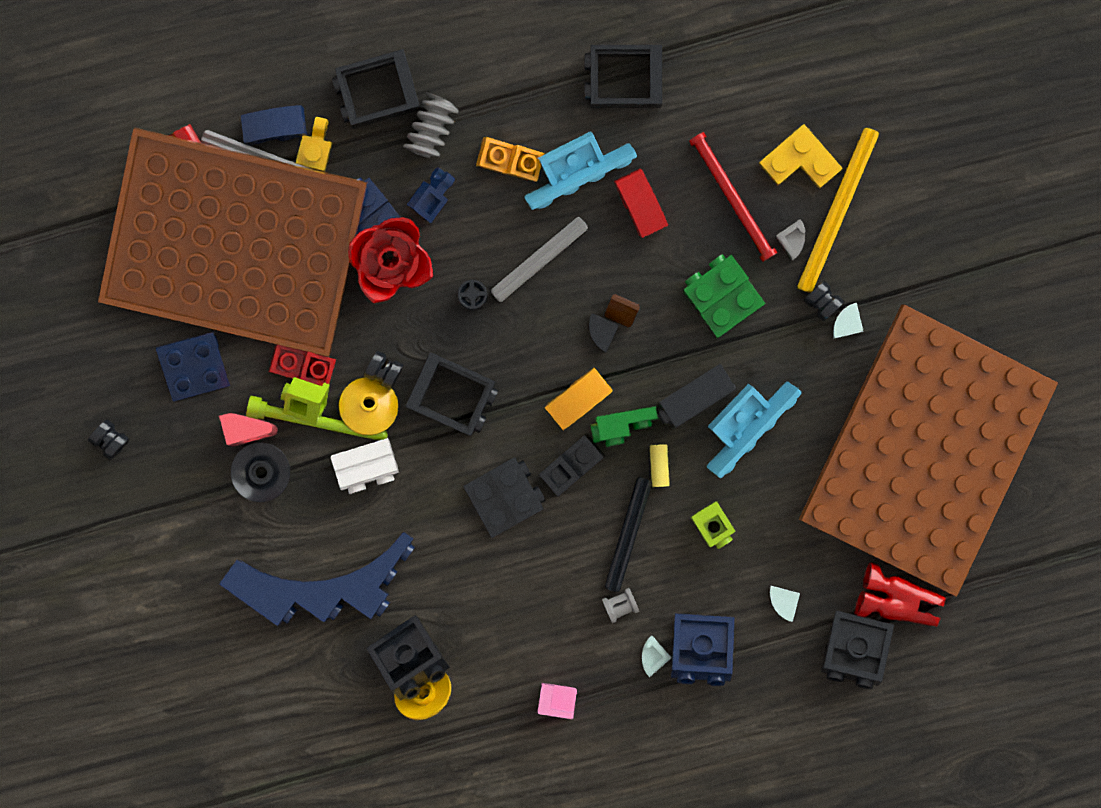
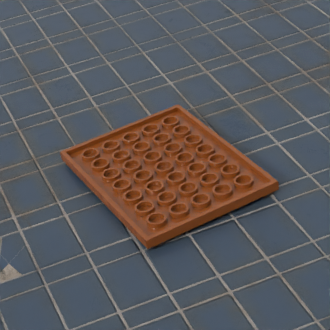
M134 128L98 302L329 357L350 266L348 247L351 240L357 234L368 182Z
M901 304L798 520L957 597L1058 382L907 305Z

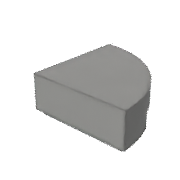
M801 219L775 236L792 261L800 254L805 243V228Z

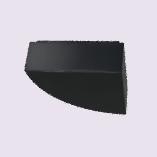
M592 313L589 321L590 335L597 347L607 352L619 325Z

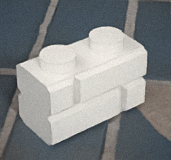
M388 438L331 456L340 489H348L349 494L365 490V483L376 480L377 485L394 481L393 475L399 473Z

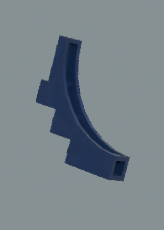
M403 532L386 552L370 564L348 575L330 580L303 582L281 579L260 572L241 560H236L219 585L277 626L282 622L289 623L297 612V609L293 607L296 603L322 622H326L328 618L334 621L344 607L340 604L342 599L372 619L375 614L380 617L390 604L386 600L389 593L380 587L383 583L387 586L390 584L398 572L394 569L398 561L402 559L405 562L413 552L415 547L411 543L414 538Z

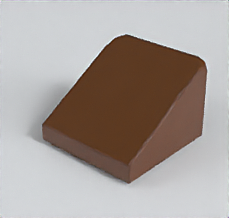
M615 294L612 295L605 312V317L626 327H631L640 306Z

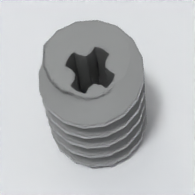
M426 92V95L432 101H422L421 105L427 112H417L416 115L422 123L414 122L412 124V127L418 133H409L407 137L413 144H404L403 147L425 158H430V156L440 157V153L434 147L435 145H445L439 138V135H449L450 132L444 127V124H454V121L448 114L458 113L459 110L451 102Z

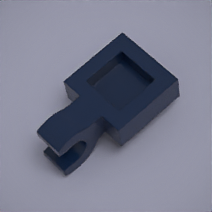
M439 167L432 172L430 177L431 183L428 184L423 181L407 203L408 207L429 223H432L448 201L443 194L455 181L452 175L444 172Z

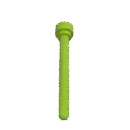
M250 396L246 417L258 420V418L264 419L269 417L378 441L388 437L386 430L376 435H361L349 429L341 420L322 416L317 424H313L284 414V408L267 405L268 402L262 401L261 397Z

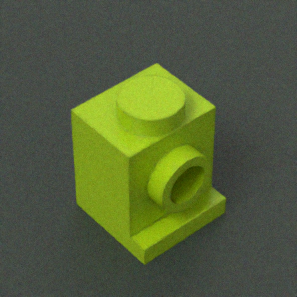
M294 377L291 384H285L281 394V400L285 401L283 413L317 424L327 405L330 385L324 383L323 386H319Z
M717 501L690 517L710 548L715 545L717 549H720L733 540L730 535L736 531ZM712 521H716L719 524V530L716 533H712L708 529V525Z

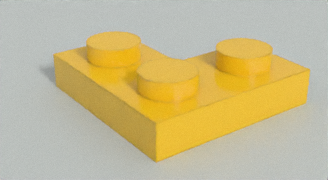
M805 124L759 162V165L777 185L781 184L801 167L819 189L843 169Z

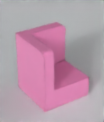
M542 683L538 714L573 719L577 689Z

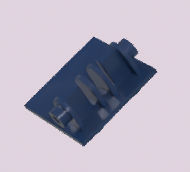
M213 332L156 348L173 402L230 386L218 349V340Z

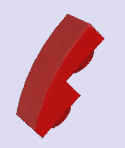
M638 169L614 181L624 207L628 209L638 235L641 238L668 226L662 209L642 169Z
M276 344L268 372L292 379L295 377L323 386L324 383H330L336 359Z

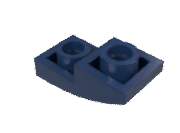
M301 105L272 108L241 115L244 144L249 146L274 139L285 141L307 135L304 107Z

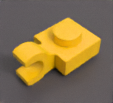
M316 117L312 136H302L296 164L325 172L332 147V142L324 141L329 123L327 119Z

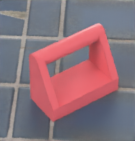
M233 413L219 416L228 446L235 447L276 435L278 431L274 424Z

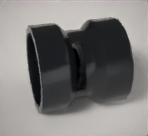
M825 280L803 300L809 307L819 309L817 316L823 322L845 302L839 295H831V286Z
M377 351L369 363L364 377L371 381L378 380L381 382L382 387L391 390L404 364L396 360L390 361L384 353Z
M108 419L101 423L88 438V441L94 447H100L103 450V455L109 461L116 457L130 440L124 433H118L115 430V425Z

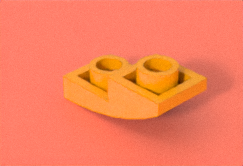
M483 137L476 166L537 182L541 169V163L538 158L545 153Z
M593 368L572 383L570 388L550 401L545 406V409L561 429L564 430L601 402L613 390L598 371Z

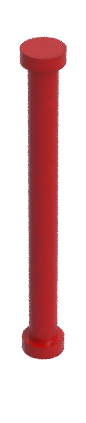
M702 132L692 138L689 143L697 148L761 253V261L764 262L776 255L777 251L768 244L705 141L707 136Z

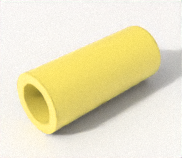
M650 445L652 487L670 486L667 445Z

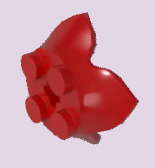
M409 218L388 219L379 225L359 232L349 244L348 259L351 265L357 269L361 290L373 303L389 300L395 295L399 287H418L433 277L431 259L418 242L420 238L419 229ZM390 251L394 256L393 259H387L386 263L383 262L382 255Z

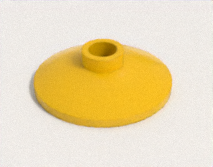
M366 377L351 382L343 390L339 400V412L345 425L352 431L361 435H376L387 430L395 421L398 413V400L393 389L388 390L382 387L381 382L378 380L371 381ZM366 399H371L375 405L367 408L363 402Z
M445 673V676L440 681L435 683L429 681L420 687V693L413 699L407 700L404 698L400 701L394 694L395 704L398 710L407 718L413 720L428 719L439 713L448 702L451 694V682Z

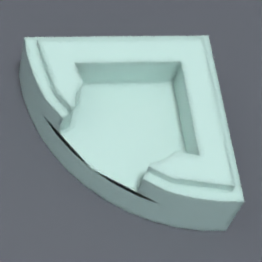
M857 303L847 306L837 316L833 327L834 339L863 332Z
M770 586V599L774 609L782 618L793 622L800 593Z
M652 635L648 638L642 650L643 668L649 677L671 659V656Z

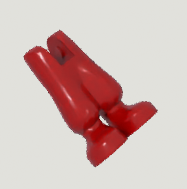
M869 563L865 571L863 587L872 591L886 593L887 597L882 598L862 591L858 596L855 606L856 616L865 618L872 612H878L884 619L908 621L938 627L939 617L927 612H919L918 609L921 600L931 605L944 607L946 597L919 587L898 576L886 578L878 564Z

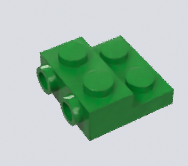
M723 254L708 264L711 267L710 271L703 276L700 272L695 273L685 281L688 287L683 289V293L717 339L766 304L732 255L728 258H725Z
M656 407L596 417V424H591L593 442L606 441V447L624 444V438L630 436L628 425H633L634 430L651 427V421L658 419Z

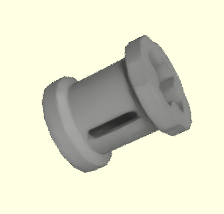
M626 588L625 593L609 600L607 598L602 599L612 623H615L617 618L630 612H640L630 588Z

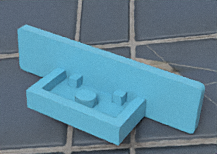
M590 131L538 158L550 183L525 195L524 198L532 210L545 208L553 202V199L561 195H570L576 192L579 186L589 181L595 182L602 179L605 173L610 170L626 167L632 162V159L637 157V154L628 143L603 156L593 133Z
M786 382L766 401L753 386L747 384L708 425L712 432L726 446L706 467L719 478L730 473L734 469L736 462L745 453L754 448L756 441L766 431L774 427L777 419L786 410L794 406L802 392L791 383Z

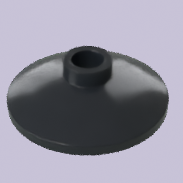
M250 444L240 450L233 460L231 466L232 483L238 493L248 500L254 502L273 500L284 492L289 483L290 465L288 459L280 449L271 444ZM259 467L266 468V477L259 478L256 471Z

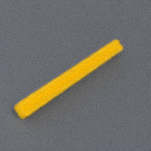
M865 128L861 134L800 278L798 288L804 292L811 293L816 285L879 136V133L871 128Z

